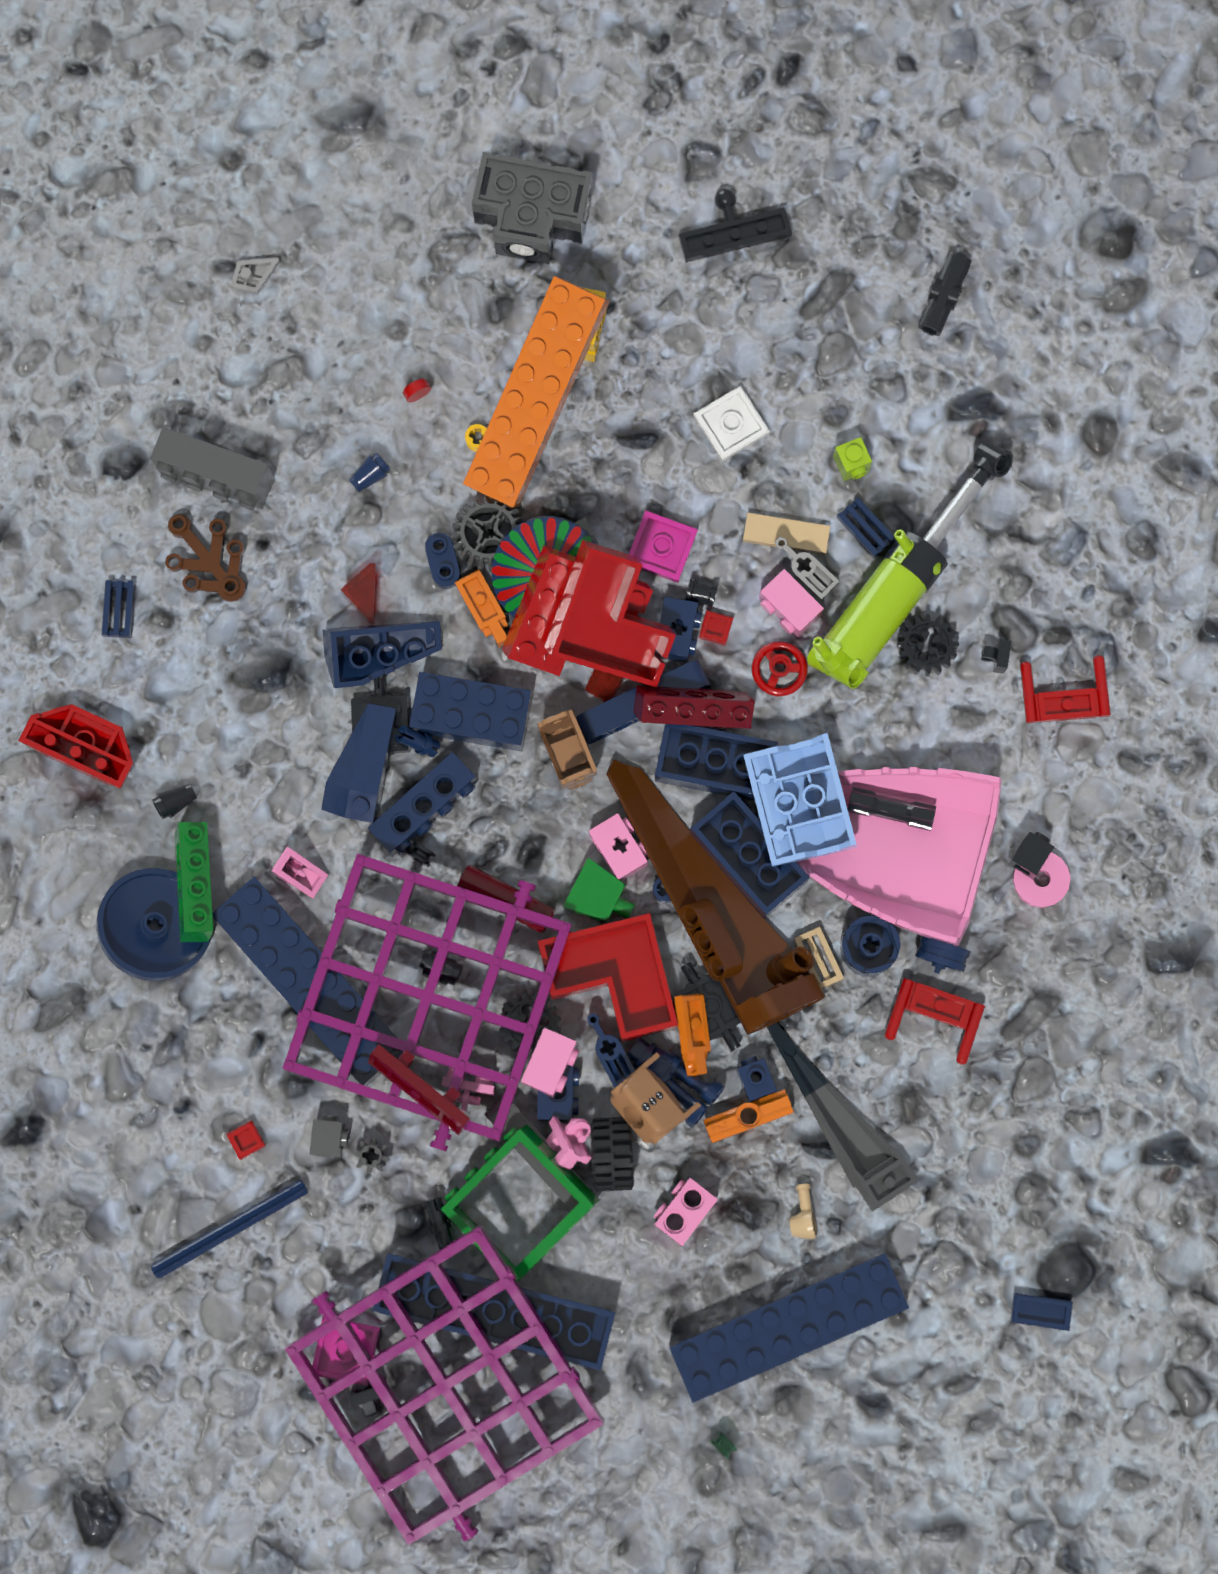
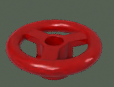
M777 641L766 644L758 650L753 658L751 671L756 685L762 691L772 696H787L796 692L804 684L808 666L805 656L796 646L787 642ZM774 650L790 652L797 659L798 663L792 664L789 657L784 654L775 655ZM764 656L769 661V671L771 673L767 683L760 674V664ZM782 664L785 670L778 672L775 669V665ZM789 673H799L795 682L790 686L775 688L779 678L786 677Z

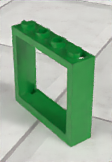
M527 1124L519 1130L516 1126L512 1128L503 1138L506 1143L500 1149L495 1146L483 1158L486 1163L480 1170L477 1166L474 1167L464 1177L467 1183L461 1189L456 1186L446 1195L444 1199L447 1203L441 1208L464 1234L476 1228L477 1225L458 1205L521 1142L579 1204L517 1266L494 1244L506 1265L511 1266L514 1270L517 1282L600 1201L572 1170L557 1165L554 1159L556 1154ZM474 1242L473 1244L482 1252L477 1242Z

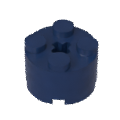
M861 917L855 920L845 931L840 944L841 957L845 965L854 974L865 977L878 976L886 972L896 961L900 951V937L895 927L889 922L880 919V917ZM867 940L871 944L876 943L877 945L873 953H870L869 949L865 950L863 947Z

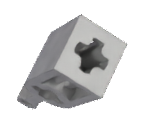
M779 537L775 541L779 549H784L793 558L791 568L794 574L820 599H823L839 582L810 553L802 552L796 554L787 545L785 538ZM783 540L784 546H779L778 542ZM808 557L811 560L809 563L810 571L802 570L799 572L797 570L799 564L796 561L798 558L804 560ZM815 573L827 587H824L812 574Z

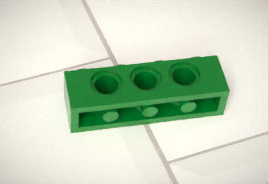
M178 822L174 838L180 942H209L213 933L207 822Z

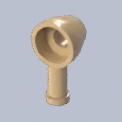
M810 1184L796 1185L801 1212L789 1219L793 1237L803 1239L817 1238L816 1220L812 1210L809 1191L811 1189Z

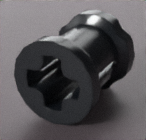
M691 579L685 600L706 605L708 609L712 610L718 585L710 587L696 583L694 579Z

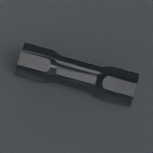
M852 787L847 808L850 813L898 821L907 824L909 827L931 831L936 812V806L916 801L906 802L880 796L873 791Z

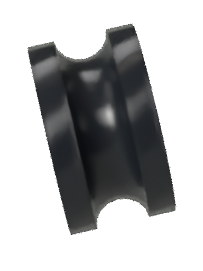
M414 842V850L409 851L407 855L429 868L431 865L429 861L432 858L435 859L436 854Z

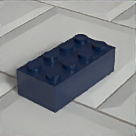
M419 672L409 728L421 734L428 733L432 737L523 752L532 692L526 689Z
M665 724L655 773V782L727 796L734 791L739 798L755 801L744 755L778 746V742L692 725Z
M734 791L690 828L692 837L764 919L803 887L810 878L797 862L772 867L761 821Z

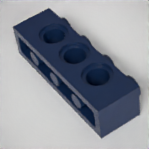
M451 752L368 827L369 832L392 857L397 853L402 855L412 846L410 841L418 834L420 836L426 834L433 827L431 822L439 815L441 817L446 816L454 808L452 803L460 796L462 798L467 797L475 789L476 777ZM444 781L451 782L453 784L452 791L448 794L440 793L438 791L440 783ZM422 800H428L432 803V808L427 813L417 811V805ZM401 819H407L411 822V826L406 832L396 830V824Z

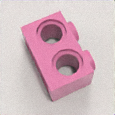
M691 1178L687 1182L681 1179L671 1192L675 1198L668 1206L663 1203L653 1216L657 1219L654 1225L680 1246L684 1245L718 1200ZM690 1190L697 1191L701 1196L700 1204L696 1207L687 1206L684 1201L686 1192ZM671 1214H679L683 1219L682 1228L677 1231L669 1229L666 1224L667 1217Z

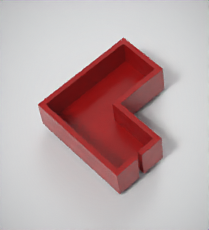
M582 540L544 647L553 657L657 688L665 663L657 654H654L655 650L662 657L668 658L676 634L667 625L626 613L643 566L635 556Z
M543 545L502 647L507 658L560 676L566 660L551 656L544 646L576 557ZM637 580L626 613L638 616L639 612L644 614L653 593V589L646 582Z
M650 913L569 933L550 990L551 998L555 1000L608 987L622 1042L678 1028ZM557 936L538 941L545 970Z

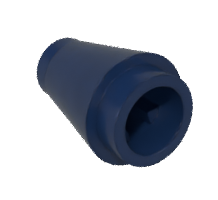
M376 452L373 456L369 455L349 481L358 492H361L363 489L387 477L386 473L391 468Z

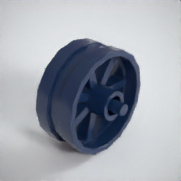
M921 936L920 946L916 950L915 957L932 962L931 966L935 967L934 973L939 974L940 970H945L946 967L961 972L965 971V963L971 951L933 938Z

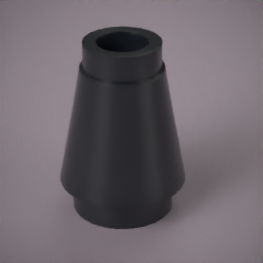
M187 784L158 793V797L152 799V802L162 819L167 817L171 819L193 800L197 799V796L191 785Z

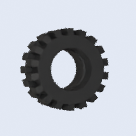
M623 1117L593 1118L590 1124L593 1186L596 1192L632 1190L634 1186L632 1128Z

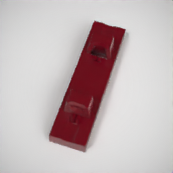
M378 1044L371 1052L368 1063L459 1136L471 1119L454 1105L461 1093L454 1087H451L442 1096L409 1069L415 1056L408 1050H405L396 1059Z

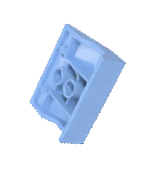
M828 733L803 742L775 746L744 755L772 867L857 848Z

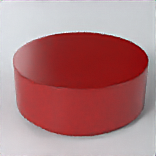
M421 378L407 385L402 394L408 403H412L426 396L431 391V386L426 379Z

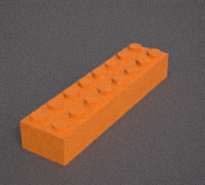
M553 276L463 485L512 508L520 506L610 300L560 277Z

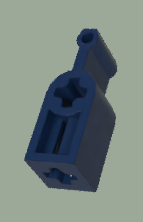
M593 1013L587 1016L588 1025L594 1028L599 1037L595 1051L615 1089L635 1069L620 1041L612 1035H604L599 1025V1017ZM608 1042L609 1045H616L613 1049L614 1055L609 1056L608 1053L602 1054L600 1052L604 1049L603 1043ZM615 1061L617 1062L620 1070L622 1071L624 1078H622L619 1070L617 1069L614 1063Z

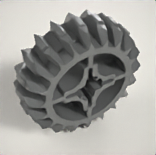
M485 496L483 499L484 504L479 505V501L474 499V508L471 509L467 504L463 506L466 515L459 512L456 514V518L460 522L452 523V529L458 532L452 533L451 539L458 541L453 547L455 551H461L459 558L465 560L469 557L467 562L469 567L474 566L478 562V570L483 571L484 565L487 564L489 571L492 572L495 553H484L490 547H498L504 538V535L499 532L503 519L513 529L516 525L522 523L524 518H516L519 514L517 508L509 511L510 506L506 504L500 506V501L495 499L493 504H490L488 496ZM484 515H493L492 518L488 521H480L477 519L478 517ZM468 528L473 529V532L478 536L475 549L466 540ZM487 530L489 533V530H493L494 537L491 538L489 535V539H486L484 531Z

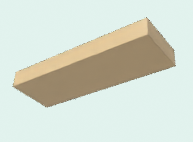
M747 513L743 542L777 547L775 541L782 537L786 539L787 545L792 550L826 555L830 526ZM783 540L778 542L779 546H784Z

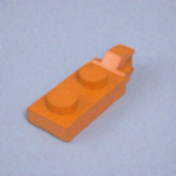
M477 570L456 581L455 586L480 631L484 633L485 637L492 635L500 648L504 645L507 637L503 628L508 626L506 616L481 571Z
M704 995L675 996L681 1053L683 1054V1061H685L687 1076L707 1074L706 1059L707 1053L711 1051Z

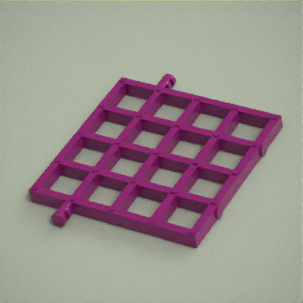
M357 854L342 898L337 901L335 907L336 915L304 1007L298 1013L296 1019L298 1024L282 1069L441 1122L420 1104L400 1098L402 1090L394 1083H392L388 1094L349 1081L362 1039L402 1051L403 1053L405 1050H408L414 1056L455 1069L448 1090L454 1087L459 1091L465 1073L507 1086L493 1128L469 1121L464 1129L500 1142L572 924L525 909L527 902L531 903L532 900L530 892H534L536 885L519 880L517 886L520 887L519 892L515 891L514 897L517 899L515 905ZM365 868L404 881L391 921L351 908ZM415 885L455 898L442 938L402 925ZM466 902L507 915L494 955L453 942ZM347 919L387 932L373 973L333 960ZM517 919L558 932L545 972L504 959ZM398 936L438 949L424 990L384 977ZM449 953L489 966L476 1007L436 994ZM329 970L369 983L355 1024L315 1011ZM500 970L541 983L528 1024L487 1011ZM380 987L421 1000L407 1042L366 1028ZM431 1004L472 1017L459 1058L418 1046ZM311 1021L351 1034L337 1076L297 1063ZM483 1021L524 1034L510 1076L469 1062ZM441 1122L439 1129H435L433 1133L436 1136L435 1141H431L429 1146L447 1152L448 1146L445 1144L452 1137L449 1134L450 1128Z
M481 1224L340 1313L335 1308V1302L333 1300L330 1301L328 1297L330 1294L327 1290L318 1294L311 1301L314 1305L317 1304L319 1307L318 1312L320 1315H324L327 1321L293 1341L285 1348V1351L408 1545L450 1519L454 1521L456 1531H460V1537L463 1542L471 1539L479 1531L476 1526H472V1520L470 1516H466L465 1510L601 1427L605 1421L580 1382L578 1371L568 1363L518 1284L514 1270L511 1266L506 1265ZM477 1242L499 1278L464 1300L441 1263L472 1243ZM430 1271L452 1308L422 1327L417 1328L395 1292ZM506 1289L527 1321L528 1326L493 1346L471 1310ZM383 1300L406 1337L371 1358L349 1323V1320ZM460 1318L482 1354L447 1375L426 1343L425 1338ZM337 1329L359 1366L325 1386L303 1352V1349ZM536 1336L558 1372L523 1393L500 1357ZM413 1347L435 1384L400 1404L378 1368ZM489 1365L511 1401L476 1422L454 1386ZM366 1376L387 1408L388 1413L355 1433L332 1396ZM566 1383L588 1419L552 1440L530 1404ZM443 1394L465 1430L430 1451L408 1415ZM519 1412L541 1448L506 1469L484 1433ZM396 1423L418 1459L384 1480L362 1443ZM472 1441L494 1477L460 1498L438 1464V1461ZM426 1470L448 1506L413 1526L392 1493V1490Z

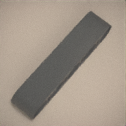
M503 1097L484 1113L493 1125ZM512 1103L502 1135L505 1136L515 1126L519 1130L527 1124L547 1144L543 1135ZM521 1142L515 1147L526 1162L572 1211L579 1202ZM571 1169L577 1175V1177L587 1186V1184L579 1177V1175L573 1169Z

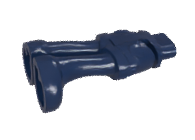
M640 1037L629 1050L627 1056L636 1062L634 1066L639 1068L654 1054H659L660 1057L647 1068L664 1082L678 1102L684 1107L685 1111L697 1102L701 1105L685 1119L686 1124L693 1128L704 1116L708 1107L687 1093L673 1078L676 1077L696 1091L709 1105H712L726 1086L720 1081L710 1083L701 1080L697 1076H687L686 1068L681 1064L682 1059L679 1055L657 1047L654 1042L650 1045Z

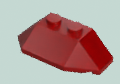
M73 704L31 715L18 740L56 762L119 789L122 788L134 764L122 727Z

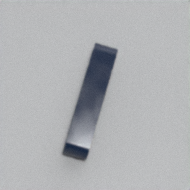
M693 660L661 675L658 686L707 689L711 684L699 660ZM636 687L575 717L587 745L639 722V719L633 713Z

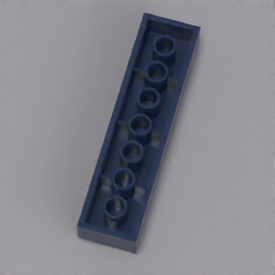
M254 876L212 913V917L292 1008L299 1013L300 1009L304 1007L322 952ZM329 970L315 1011L355 1024L363 998L340 973ZM372 1010L366 1028L397 1038ZM311 1021L310 1028L342 1063L351 1034ZM362 1039L351 1075L359 1084L369 1086L381 1073L368 1063L371 1052L377 1047L378 1043ZM379 1044L396 1059L403 1053L402 1051Z
M387 1253L378 1288L421 1261ZM444 1268L464 1300L494 1282V1280ZM430 1271L395 1292L413 1322L423 1325L452 1308ZM522 1288L567 1361L601 1371L616 1312ZM506 1289L471 1310L492 1343L499 1344L528 1326L527 1321ZM383 1300L373 1305L372 1311L393 1316ZM460 1318L441 1328L442 1330L471 1337ZM536 1336L515 1348L549 1357Z
M884 1253L674 1344L669 1349L691 1401L694 1403L909 1309V1306Z

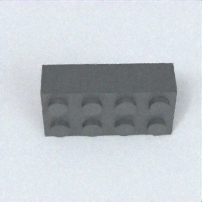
M162 427L150 457L161 474L160 477L174 483L177 480L186 482V486L195 491L202 492L203 489L211 491L214 497L224 501H228L229 498L239 501L238 504L249 510H254L255 507L263 510L275 480L268 464L165 427Z

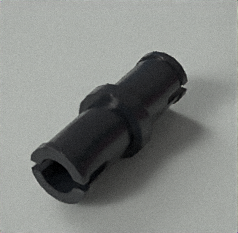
M442 1196L424 1202L432 1225L430 1231L431 1234H435L439 1250L455 1241L451 1231V1227H453L452 1221H448L447 1215L441 1210L444 1206Z

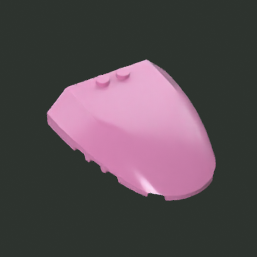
M882 767V769L875 770L855 769L839 771L838 775L847 808L852 787L873 791L877 795L906 802L916 801L936 806L932 829L931 831L909 827L907 824L876 816L867 817L848 812L857 848L797 861L798 865L814 881L859 909L907 931L959 946L969 925L995 828L1002 787L1001 778L942 768L930 770L919 769L918 767H910L909 769Z

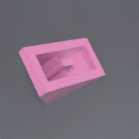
M286 847L272 869L276 877L311 898L315 897L328 876L327 873L289 847Z

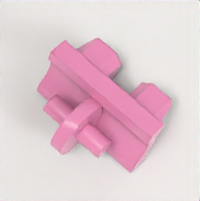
M449 1068L447 1077L443 1076V1087L449 1088L455 1069ZM464 1076L460 1087L464 1094H461L457 1102L462 1103L461 1111L467 1112L469 1104L480 1106L481 1098L471 1096V1092L494 1096L496 1088L493 1086V1082L477 1076L475 1082L465 1081Z
M553 1116L549 1121L553 1131L546 1139V1142L552 1150L559 1152L554 1158L557 1165L571 1170L577 1161L587 1164L592 1158L584 1143L591 1132L588 1121L581 1118H572L568 1124H562L557 1117Z

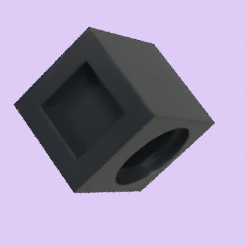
M1029 832L1008 865L1033 880L1054 846L1049 844L1051 840L1042 833L1035 832L1033 834Z

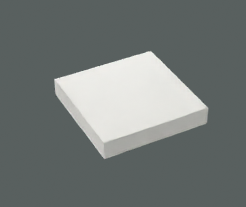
M741 386L693 413L694 419L722 462L770 433Z

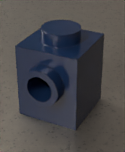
M754 1056L740 1062L742 1067L737 1068L736 1071L748 1103L777 1092L765 1059L758 1060Z

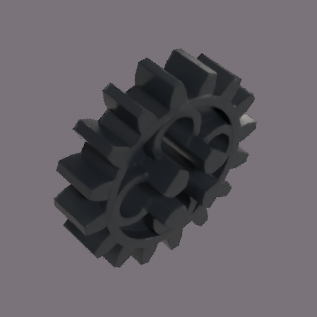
M926 614L924 621H921L916 616L914 618V625L907 622L904 626L907 632L900 631L898 637L904 640L896 645V648L903 649V652L899 654V659L906 658L908 661L905 668L907 669L913 665L915 667L914 674L916 675L920 670H925L926 677H929L933 669L939 675L942 672L941 666L947 669L951 666L948 658L955 659L957 653L952 651V649H956L959 646V642L952 641L957 633L956 631H948L949 622L944 625L940 624V616L935 621H931L929 614ZM935 629L938 635H935L931 648L926 655L927 661L921 662L917 656L921 655L924 643L930 634L928 630ZM916 636L919 642L913 644L909 638ZM943 647L946 653L943 655L938 654L936 648Z
M523 993L522 1001L520 1002L513 997L512 1002L514 1006L512 1008L506 1005L503 1007L508 1013L505 1017L526 1023L527 1019L522 1013V1009L526 1005L533 1008L537 993L533 995L532 999H528L526 993ZM547 999L542 1017H548L550 1023L546 1027L538 1026L536 1032L538 1041L544 1028L555 1033H561V1028L555 1026V1023L561 1021V1017L553 1016L557 1007L551 1006L548 1008L549 999ZM503 1027L499 1028L501 1033L508 1034L503 1039L504 1043L512 1041L511 1050L516 1051L521 1045L524 1034L513 1032ZM538 1041L532 1044V1052H534Z

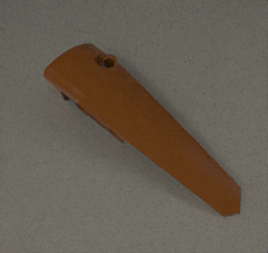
M613 759L606 775L708 974L713 980L720 981L746 1034L750 1035L824 999L826 995L814 973L810 974L809 972L814 964L810 951L801 946L792 949L692 837L690 830L677 816L641 768L626 765Z

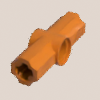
M784 1089L703 1119L711 1143H715L794 1112ZM752 1109L756 1113V1121L753 1124L742 1122L740 1118L742 1110Z

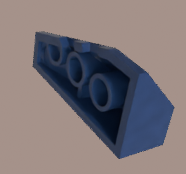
M440 621L322 629L324 656L333 688L363 686L384 674L387 675L397 668L442 650Z
M371 703L367 704L326 781L321 810L344 818L370 823L378 819L397 708Z

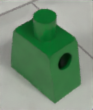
M588 858L563 905V909L567 912L608 924L613 912L625 919L630 918L636 904L622 898L626 888L623 882Z

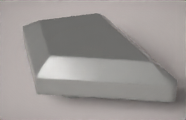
M279 258L237 261L230 286L231 289L258 295L279 264Z

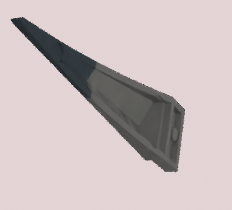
M778 1023L768 1026L767 1029L852 1187L858 1189L871 1211L873 1212L917 1183L918 1179L903 1156L879 1135L831 1086Z

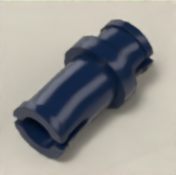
M402 725L397 731L405 734L406 737L398 734L395 735L396 742L413 748L419 755L426 754L429 757H434L438 751L433 750L432 746L440 749V742L432 739L430 734H421L405 725Z

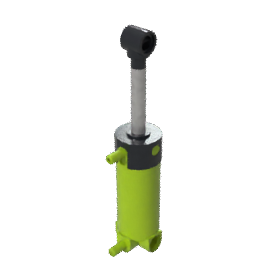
M985 441L981 443L976 449L973 458L974 472L926 535L921 538L902 529L894 533L896 542L824 639L822 637L813 639V647L807 657L808 665L831 676L851 689L857 688L869 674L867 671L868 667L918 601L929 591L947 567V560L936 549L985 483L988 480H994L995 477H1003L1009 472L1013 463V455L1010 451L991 442Z

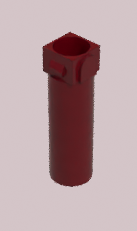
M470 864L466 867L457 885L458 887L515 905L517 899L514 897L515 891L519 892L517 888ZM532 897L531 903L527 902L525 909L549 917H553L555 913L553 908L543 904L534 897ZM517 919L518 922L538 933L542 932L544 934L546 930L545 927Z

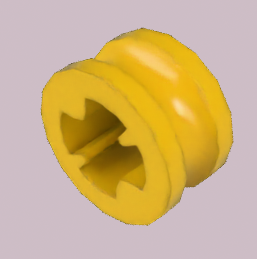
M475 424L466 430L465 442L470 450L477 452L480 445L474 444L471 435L476 436V432H480L483 438L487 430L485 426Z

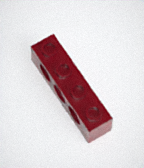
M637 685L633 713L641 723L751 729L755 701L747 692L660 686L656 688L653 686Z

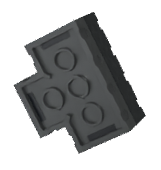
M483 152L472 200L474 223L495 227L493 237L497 255L550 265L551 249L554 246L555 239L571 240L579 244L583 242L593 195L592 172H581L573 168L557 165L550 166L546 163L531 160L523 161L520 158L504 155L497 156L493 155V153Z

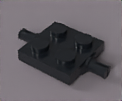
M385 678L373 679L374 695L366 698H351L352 732L368 703L397 708L388 757L396 753L411 752L410 747L395 740L396 734L406 737L405 734L397 731L402 725L409 728L408 696L385 694ZM387 762V768H386V773H385V774L389 773V771H388V762Z
M691 962L686 964L688 969L685 965L682 966L680 969H682L689 983L683 990L671 996L674 1003L675 996L703 994L710 1041L723 1037L730 1052L734 1051L735 1047L737 1049L741 1047L732 1032L741 1022L720 981L713 980L709 974L699 976Z

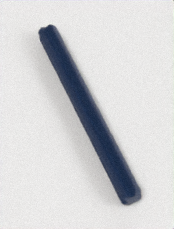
M302 1180L294 1182L151 1265L153 1274L156 1278H162L308 1193L305 1183Z

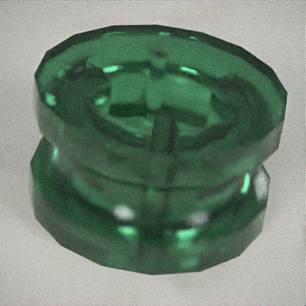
M719 1430L717 1432L718 1437L711 1439L710 1442L728 1460L732 1451L736 1452L738 1448Z

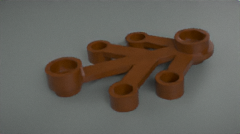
M183 514L173 515L168 522L171 534L176 538H183L200 560L181 558L178 554L172 553L165 559L167 568L172 572L180 570L210 572L218 580H199L197 576L189 574L184 577L182 582L183 587L189 593L197 591L217 592L223 600L228 602H235L241 599L246 590L243 579L239 577L241 556L245 551L242 542L236 539L228 542L226 548L230 555L228 572L226 573L220 566L223 537L227 532L225 522L222 519H214L210 522L209 529L212 533L209 553L191 531L192 524L188 517ZM181 520L184 522L183 527L175 528V522ZM216 524L223 525V529L220 532L213 531ZM233 545H239L240 551L237 553H232L231 547ZM172 559L179 560V564L176 567L170 566ZM189 580H196L195 587H187ZM229 583L236 584L235 590L231 592L226 590V586Z

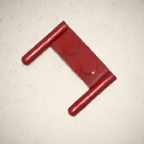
M1097 655L1093 658L1096 689L1053 691L1034 694L1031 663L1027 661L1020 664L1026 723L1111 716L1104 657Z
M903 978L884 1036L888 1040L896 1038L905 1009L964 1029L965 1032L956 1062L965 1065L968 1061L985 1006Z

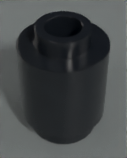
M433 949L430 954L424 953L419 964V968L423 969L422 976L429 977L437 950ZM448 956L439 983L445 986L448 984L455 986L464 965L457 963L458 959Z

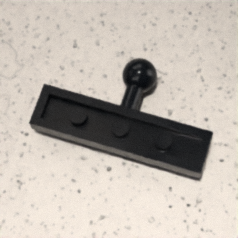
M724 188L716 193L714 201L716 206L723 210L726 222L679 233L678 238L685 263L791 237L792 230L785 207L736 219L733 208L736 204V195L732 190Z

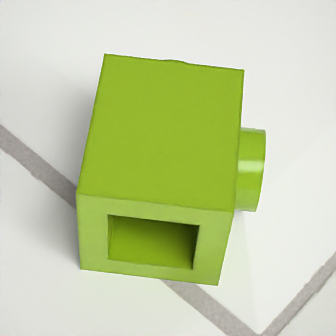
M861 437L835 447L833 458L844 481L851 478L856 480L868 474L872 460Z

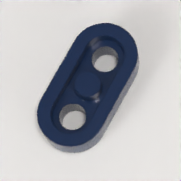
M432 534L425 543L431 575L438 587L450 589L460 579V571L453 543L446 534ZM441 542L444 544L442 550H435L434 545ZM443 569L451 571L447 577L441 576L440 573Z

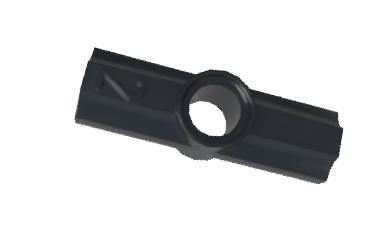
M959 252L949 253L940 277H937L927 300L929 301L919 322L918 328L924 333L931 336L941 335L951 310L953 311L963 288L961 287L971 266L972 260L966 255Z

